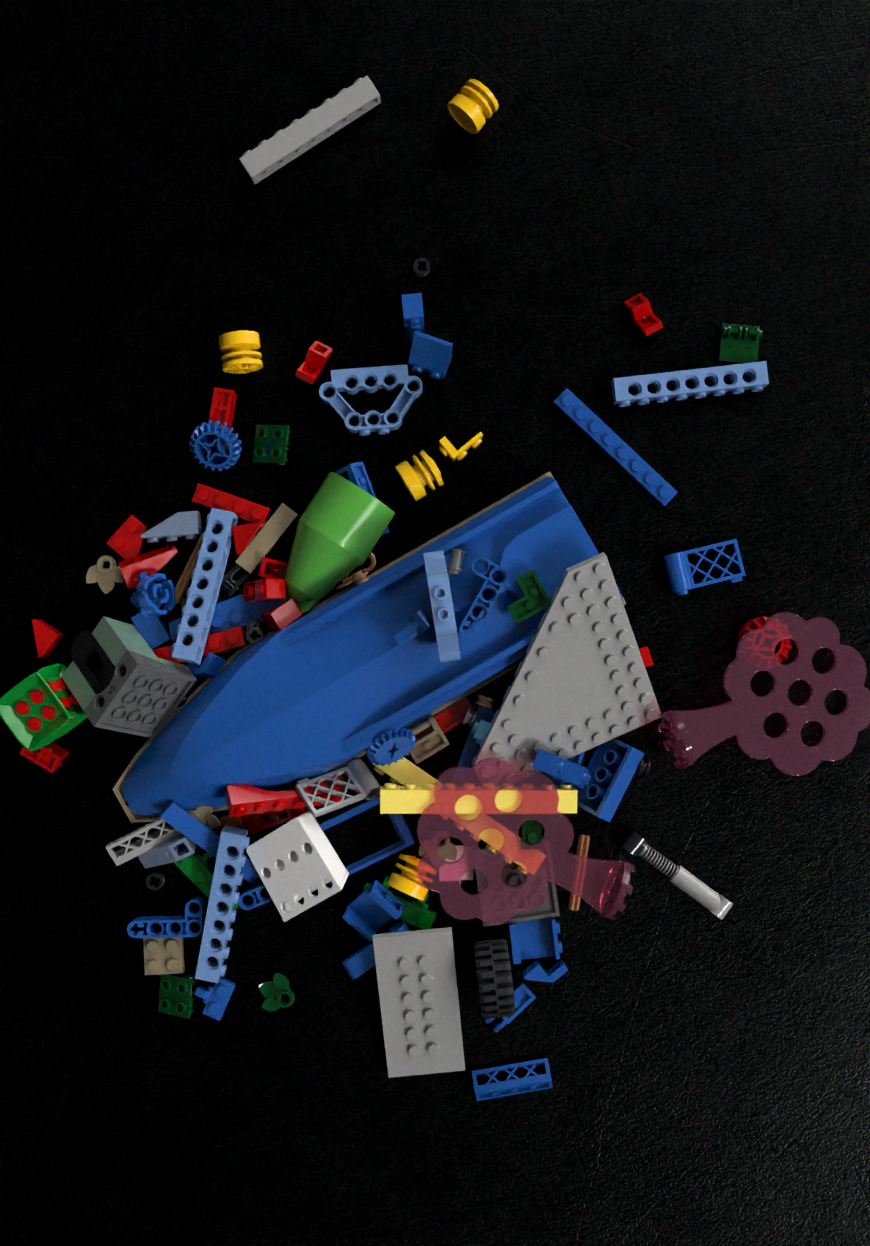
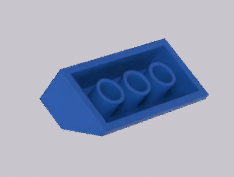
M616 738L598 745L587 766V769L590 771L589 775H591L589 785L584 786V789L576 788L578 790L577 806L610 822L645 753Z

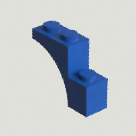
M538 749L532 765L533 769L581 789L589 785L591 775H589L590 771L586 767Z

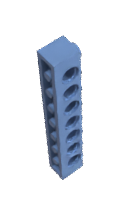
M766 361L613 378L611 389L613 405L619 404V407L630 406V403L638 402V405H645L653 400H657V403H663L671 398H676V401L685 400L688 396L704 398L706 394H713L714 396L725 395V392L740 394L744 393V390L750 389L752 392L762 391L769 384L767 363ZM743 375L749 376V383L743 380ZM723 378H730L731 385L726 384ZM704 380H711L712 387L706 386ZM686 381L692 382L694 388H693V389L687 388L686 385H685V382H686ZM666 384H673L675 391H669ZM647 386H654L656 393H650L647 390ZM628 388H635L637 395L629 394Z
M211 508L210 514L207 515L206 531L203 532L201 537L202 546L197 552L196 568L192 571L191 587L187 589V602L182 608V621L177 627L176 643L173 644L171 650L172 657L179 661L198 665L201 663L234 538L232 527L237 525L239 519L234 512ZM222 527L221 532L218 533V534H215L216 530H217L218 528ZM217 545V549L214 552H210L211 548ZM212 564V568L206 571L207 565ZM207 582L206 588L201 589V585ZM202 600V605L196 608L197 602ZM197 619V624L191 627V622ZM192 637V643L186 646V641Z
M225 825L221 831L195 979L218 983L221 976L224 977L227 965H224V960L228 958L230 951L227 943L228 940L231 941L233 929L230 927L231 922L235 921L237 912L234 910V905L238 904L240 896L237 888L238 885L241 886L243 874H240L241 867L245 866L247 858L244 855V850L248 848L250 837H247L248 830ZM230 846L235 847L238 852H237V853L231 852L230 849H229V847H230ZM226 865H231L234 871H229ZM223 884H228L231 889H225ZM219 902L226 903L227 907H222ZM220 920L224 925H218L216 921ZM213 939H218L221 943L217 944ZM210 957L216 958L217 961H216V962L212 961V960L210 959Z

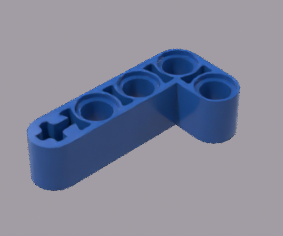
M477 557L471 564L472 573L485 582L459 627V634L464 639H472L476 636L507 580L506 570L483 557ZM476 562H483L486 566L485 571L477 572L474 568ZM499 571L503 574L501 582L493 580L492 574ZM485 589L493 591L494 596L491 600L483 598L482 592ZM481 607L484 611L483 616L475 618L472 614L473 608ZM470 617L473 621L479 622L477 626L474 623L471 628L474 631L473 634L469 633L466 636L464 635L463 626L467 627L471 621H467V618Z
M199 896L191 898L185 905V916L136 917L128 924L127 933L132 938L196 937L204 930L206 919L205 900ZM191 903H197L200 908L199 911L193 910ZM192 922L198 923L200 930L193 929ZM153 923H158L161 926V931L155 930ZM172 923H178L180 930H175Z
M402 920L384 933L410 931V929ZM373 941L357 950L342 962V965L353 980L376 965Z

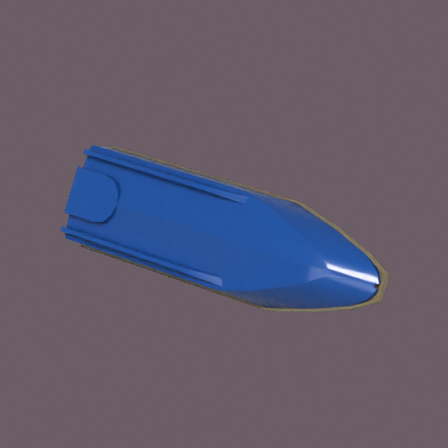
M549 471L368 575L367 581L357 586L353 584L316 605L311 612L302 614L282 630L269 632L263 636L259 643H250L236 651L225 661L215 677L207 678L186 699L184 706L175 709L155 739L149 738L135 754L112 790L130 822H153L160 818V815L172 801L179 804L185 810H195L203 805L213 807V812L227 810L225 793L226 787L229 785L249 784L256 788L277 792L296 790L297 781L305 778L310 780L333 772L350 764L351 760L367 754L368 747L374 744L372 741L384 732L400 728L411 729L428 719L429 715L437 714L518 667L520 662H523L532 637H535L539 629L538 625L549 607L516 624L507 608L508 605L524 597L515 578L534 569L551 601L556 588H559L563 580L562 576L567 568L599 554L551 472ZM455 548L465 551L460 567L462 572H459V575L448 573L461 660L440 663L435 626L421 635H416L401 646H399L391 631L406 622L410 616L421 609L425 611L434 625L423 553L444 550L446 566H448L452 549ZM477 557H483L506 570L507 580L476 636L472 639H464L459 634V627L485 582L472 573L471 564ZM480 561L475 563L474 568L477 572H483L486 566ZM496 571L492 574V578L495 582H501L503 574ZM618 588L623 605H626L627 603L625 602L624 598L621 595V591ZM485 589L482 592L485 600H491L494 596L493 591L490 589ZM475 607L472 610V614L475 618H481L484 611L481 607ZM470 617L467 618V621H471L467 627L463 626L464 635L466 636L469 633L473 634L474 631L471 628L474 623L477 626L479 622L473 621Z

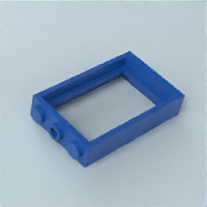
M380 795L318 824L324 831L380 804ZM388 814L400 841L346 866L345 868L348 870L349 875L414 844L415 840L402 814Z

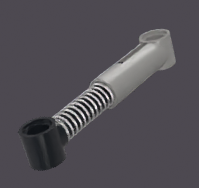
M631 830L622 842L621 846L635 857L640 856L642 859L645 858V861L648 860V863H651L653 867L667 875L671 883L705 906L721 920L732 907L733 903L711 889L681 865L676 866L673 862L664 858L662 854H659L658 851L653 850V847L647 844V840L635 831Z

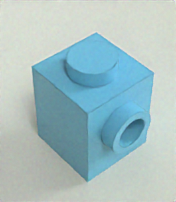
M480 719L479 722L475 721L471 732L474 733L473 737L476 738V743L481 744L485 734L490 730L492 725L490 722Z

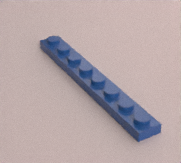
M568 388L553 402L663 507L678 493Z

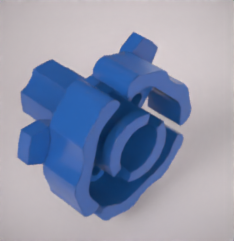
M146 572L138 574L139 583L136 587L137 591L133 592L132 597H130L131 603L136 608H139L138 614L146 618L148 615L161 616L172 611L176 603L175 587L172 581L165 580L166 575L161 573L149 576ZM153 580H156V581L165 580V581H162V582L157 583V584H156L155 582H153Z

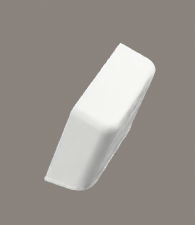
M308 811L292 819L246 849L284 922L341 891L349 875L348 870L341 862L318 822ZM332 881L333 886L328 888L325 884ZM318 889V896H314L311 892ZM302 897H304V904L298 902Z

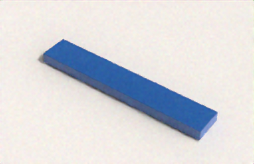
M172 801L160 815V818L216 858L220 835L179 804ZM230 846V847H229V849H230L231 852H233V853H237V852H238L235 847H233V846ZM244 853L247 858L245 866L241 867L240 874H243V878L253 884L259 877V874L250 857ZM226 865L234 871V868L231 865Z

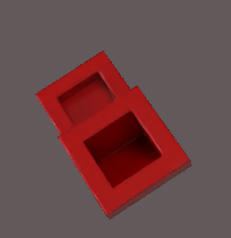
M641 293L624 302L637 328L645 336L663 328L662 321L652 313L649 300Z
M315 341L308 349L305 361L297 369L295 376L313 384L320 376L333 349Z

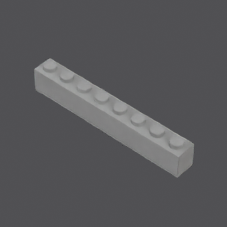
M368 76L357 79L352 86L343 88L335 97L326 99L321 106L309 110L301 119L292 121L290 126L284 130H278L272 138L261 141L258 147L243 153L242 157L239 158L243 168L255 185L380 104V94Z

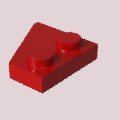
M131 514L106 543L125 560L139 556L143 546L141 535L147 532V527Z

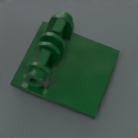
M722 323L719 361L733 363L757 362L759 338L762 337L763 333L760 330V326Z
M256 425L252 462L285 465V462L288 461L286 451H289L287 445H289V434H291L289 425Z
M169 974L160 975L158 1012L190 1019L191 1012H193L194 997L192 995L195 992L192 990L195 983L193 975H186V978Z

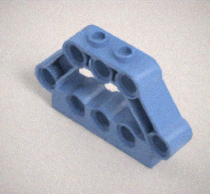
M407 364L331 370L332 382L323 383L319 388V394L322 401L330 405L342 418L348 431L359 433L360 436L370 435V432L388 434L392 430H397L401 426L402 418L414 399L421 395L423 386L420 378L408 376ZM389 377L395 380L392 385H386L384 381ZM368 379L376 381L372 387H368L365 383ZM351 380L357 382L354 388H348L347 383ZM415 383L418 385V389L410 391L408 386ZM398 387H403L389 410L385 413L371 410L366 415H360L355 412L338 393L346 391L348 394L354 395L359 390L375 393L378 389L392 392ZM330 389L334 391V395L332 397L324 396L327 390ZM390 415H395L398 418L395 423H389L387 419ZM374 416L379 421L377 424L371 425L368 423L369 418ZM352 418L360 420L357 426L349 424Z
M444 550L423 553L440 663L461 660Z

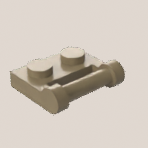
M432 714L427 717L428 719L410 729L415 736L431 725L434 728V731L417 740L413 750L409 752L416 764L450 745Z

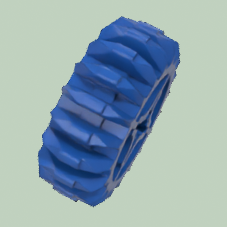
M212 420L208 421V423L203 422L191 434V440L189 441V445H191L190 452H194L193 458L199 459L198 464H205V469L210 466L212 471L216 467L219 471H222L223 468L227 470L230 466L235 465L242 451L240 446L241 440L237 439L238 433H232L234 429L233 427L228 429L227 422L223 425H220L219 420L215 424Z

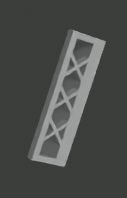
M159 818L107 844L105 848L116 866H119L182 833L170 824L165 826L166 821ZM151 828L159 829V830H157V831H155V832H153V833L147 835L149 829H151ZM134 837H139V838H141V839H139L138 841H136V842L130 844V841H131L132 838H134ZM118 845L124 847L116 852L113 850Z

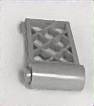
M362 759L351 760L348 766L310 780L308 778L299 780L295 787L314 818L363 799L372 800L380 795V785ZM345 774L348 782L337 780V776ZM324 781L332 783L331 789L320 786V783ZM334 785L345 787L344 793L333 790ZM307 787L315 789L314 795L305 793L303 789ZM347 789L355 790L358 795L346 794ZM317 791L327 793V799L317 797ZM331 795L342 798L337 803L329 800ZM313 802L325 804L324 808L316 810Z

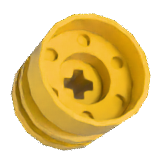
M471 78L461 88V94H456L447 104V108L451 116L462 128L476 134L484 126L485 119L491 118L492 113L497 111L499 105L492 92L484 84Z
M241 330L224 333L219 336L220 351L227 353L221 357L223 362L222 370L224 372L244 374L260 370L263 367V363L260 360L262 355L256 351L260 348V339L257 332Z
M424 450L419 452L422 459L421 462L414 455L412 456L414 466H411L405 460L395 467L415 501L426 496L424 486L428 485L432 491L436 490L432 481H435L439 487L444 485L437 465Z
M400 853L398 858L406 861L403 866L396 862L395 865L402 872L401 874L392 872L387 885L424 901L429 889L422 882L423 880L432 882L433 879L427 877L426 873L428 871L436 875L437 870L419 858Z

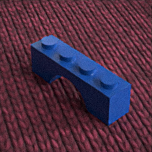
M422 293L401 295L405 336L410 341H413L415 330L424 333Z

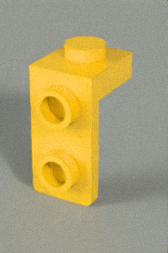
M479 432L459 450H456L444 436L439 440V450L445 457L448 455L453 462L456 459L460 461L468 454L466 451L469 448H476L482 442L483 434Z

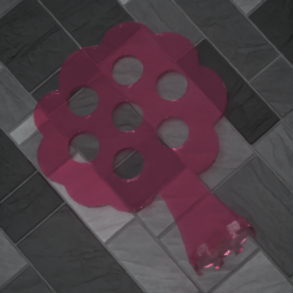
M776 613L768 618L762 628L749 631L738 642L735 660L728 665L723 680L725 692L732 701L703 709L669 710L659 714L658 716L662 718V724L658 725L659 732L665 734L667 741L663 742L666 750L673 753L678 760L673 763L679 769H683L693 765L697 758L713 746L736 735L739 747L749 757L760 760L770 758L774 766L785 774L793 776L808 774L816 769L821 760L836 761L847 756L856 744L858 732L870 724V690L863 686L867 674L864 659L851 646L839 644L840 633L837 626L831 620L823 617H814L805 621L794 613ZM791 639L797 645L798 654L792 663L783 665L775 657V648L781 640ZM828 648L834 655V665L830 671L820 674L812 666V657L818 649ZM765 670L772 675L774 685L769 694L759 697L752 692L750 682L754 674ZM796 680H804L810 686V698L806 703L797 706L790 702L788 689ZM839 689L846 695V708L840 714L831 715L825 708V697L832 690ZM779 712L786 719V729L779 737L771 738L764 731V720L771 713ZM817 721L823 728V737L815 746H806L801 740V729L806 723Z
M501 758L481 760L472 768L452 767L440 774L434 786L435 802L425 808L418 819V838L420 844L426 850L418 864V877L427 889L439 892L442 907L449 915L462 920L478 917L486 923L493 924L506 922L518 911H529L538 907L544 901L548 892V881L579 896L597 910L601 916L616 920L614 915L617 911H624L626 907L623 902L626 893L631 895L633 889L629 881L631 871L635 872L634 865L621 859L617 861L591 859L568 852L573 843V827L567 817L557 811L559 802L558 792L549 777L541 772L532 770L518 772L510 762ZM504 787H514L521 793V804L512 812L499 810L495 804L496 794ZM464 795H474L481 802V812L473 820H462L455 813V804ZM528 820H537L544 826V837L539 843L534 845L524 844L518 836L520 826ZM489 828L499 830L504 837L502 848L492 854L480 850L477 843L480 833ZM456 837L463 843L464 852L457 861L446 862L439 857L437 848L444 838ZM509 862H520L527 869L526 879L518 886H508L501 879V870ZM473 869L480 870L487 877L485 889L479 894L474 895L466 893L460 884L464 873Z

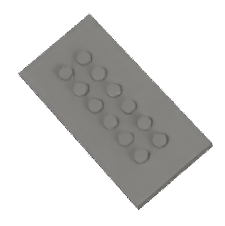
M452 927L374 934L373 946L388 1078L465 1071Z

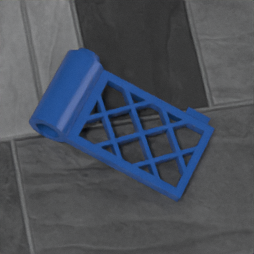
M737 539L663 556L672 594L676 593L677 596L688 594L689 589L730 580L731 583L742 581V576H746ZM732 544L734 550L731 557L722 552L725 546ZM708 549L717 552L713 561L704 557ZM693 553L700 557L695 566L689 563L688 554ZM720 555L729 560L725 568L716 564ZM702 559L711 564L706 573L698 568ZM731 562L738 566V574L733 575L727 571ZM713 567L722 571L718 579L709 575ZM695 571L704 576L698 584H694L692 577Z

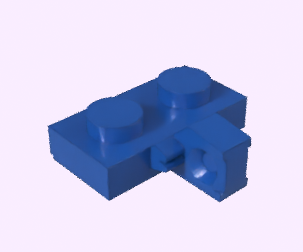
M221 977L218 983H215L214 986L209 985L208 988L199 984L194 995L202 998V1002L206 1004L202 1014L220 1021L236 983Z

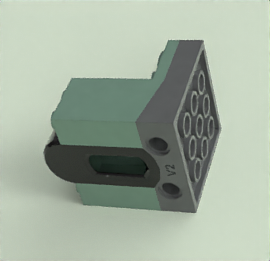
M104 616L94 630L86 629L75 638L71 649L73 661L62 676V679L94 727L154 739L197 680L187 665L158 658L134 625Z

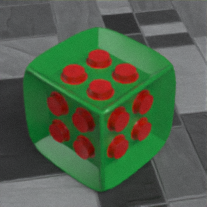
M57 663L39 669L23 679L0 698L1 718L16 739L29 751H35L51 744L55 739L65 735L87 718V715L62 679L63 674L68 669L63 664Z

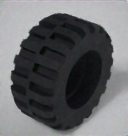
M507 940L477 941L474 944L482 1017L490 1019L512 1016L516 1011Z

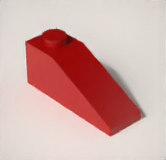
M174 544L119 562L118 564L128 589H136L139 583L138 574L146 572L148 576L156 574L177 553Z
M304 807L300 809H286L283 811L264 812L262 814H249L242 818L249 835L292 820L303 814L305 810Z

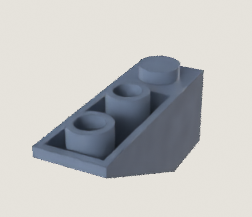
M198 511L177 512L143 533L141 538L147 540V543L159 542V539L166 538V541H178V537H185V540H195L197 536L202 534L201 513Z
M180 834L142 853L138 858L145 869L177 862L194 854L196 843L185 835Z

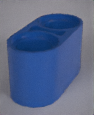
M264 883L249 888L242 893L238 901L242 909L251 910L272 900L271 896H265L262 893V888H266ZM244 896H251L253 903H246Z

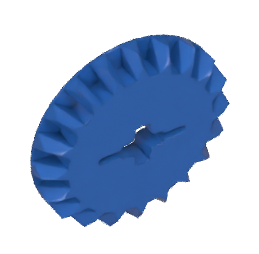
M406 728L389 730L372 741L374 744L368 747L367 757L375 765L384 766L385 764L390 765L393 762L397 763L398 760H403V757L409 755V752L413 750L416 738L413 732Z

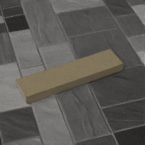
M282 503L235 563L251 575L260 564L262 557L268 554L297 518L298 514Z

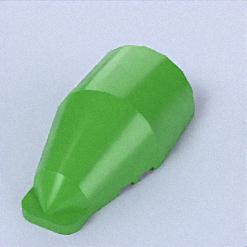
M329 472L298 521L284 578L286 599H281V601L285 602L293 598L303 614L311 612L317 602L330 592L339 581L349 576L352 570L365 562L392 520L395 512L357 485L334 472Z

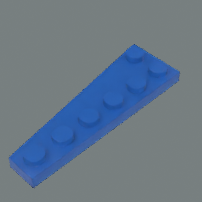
M244 594L217 603L208 634L240 626L245 627L248 622L253 620L264 623L261 615L283 602L281 600L244 602ZM182 617L168 623L173 642L177 639V627L181 624ZM197 619L191 622V627L197 624Z

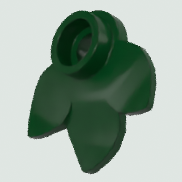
M276 972L273 981H266L259 985L261 994L266 998L262 1005L263 1009L276 1011L280 1007L287 1008L294 1003L295 994L289 989V980L283 974ZM287 994L289 996V999L284 1000L282 998V995Z

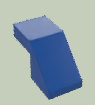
M209 652L202 664L188 663L187 667L196 677V682L215 677L226 660L222 656Z
M561 959L546 971L539 961L536 960L522 973L526 980L554 983L568 971V968Z

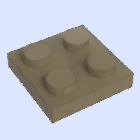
M184 937L143 938L145 975L183 974L185 972Z

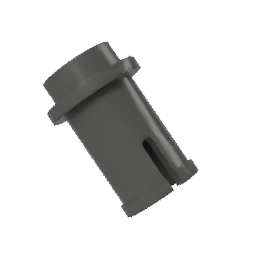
M452 549L449 565L446 566L449 574L459 575V572H462L460 567L465 551Z

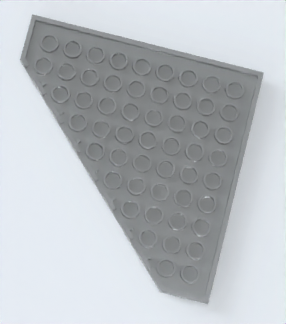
M604 552L565 570L562 576L563 580L551 598V605L547 613H544L538 625L539 629L535 637H532L526 650L527 654L523 662H520L514 674L515 678L502 699L503 703L500 709H497L492 719L490 730L485 734L477 756L473 758L472 765L481 785L483 783H493L494 786H502V783L514 784L540 772L532 768L538 749L567 760L662 717L611 567Z

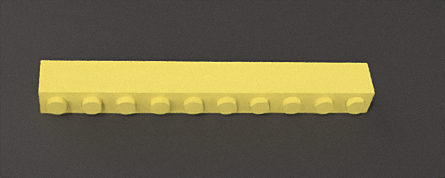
M404 757L403 760L400 759L397 763L393 762L390 765L385 764L384 766L375 765L374 770L382 776L384 773L388 774L391 777L389 781L397 786H400V784L404 786L405 783H415L416 786H424V783H435V786H443L441 782ZM439 814L446 820L448 817L455 821L453 825L463 831L464 828L471 832L469 836L479 842L480 839L487 843L485 847L495 853L496 850L503 854L501 858L511 864L514 861L519 865L517 869L526 875L529 872L534 874L546 856L538 849H522L521 837L487 814Z
M385 783L384 786H380V814L577 813L578 790L570 783H561L560 786H553L551 783H541V786H533L532 783H522L521 786H514L513 783H502V786H494L493 783H483L482 786H475L474 783H463V786H455L454 783H444L443 786H435V783H424V786H416L415 783H405L404 786H396L395 783Z

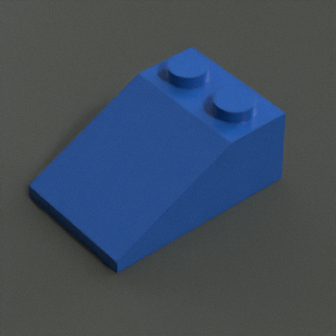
M415 330L408 361L409 367L417 373H422V371L429 373V376L434 379H445L452 359L453 343Z

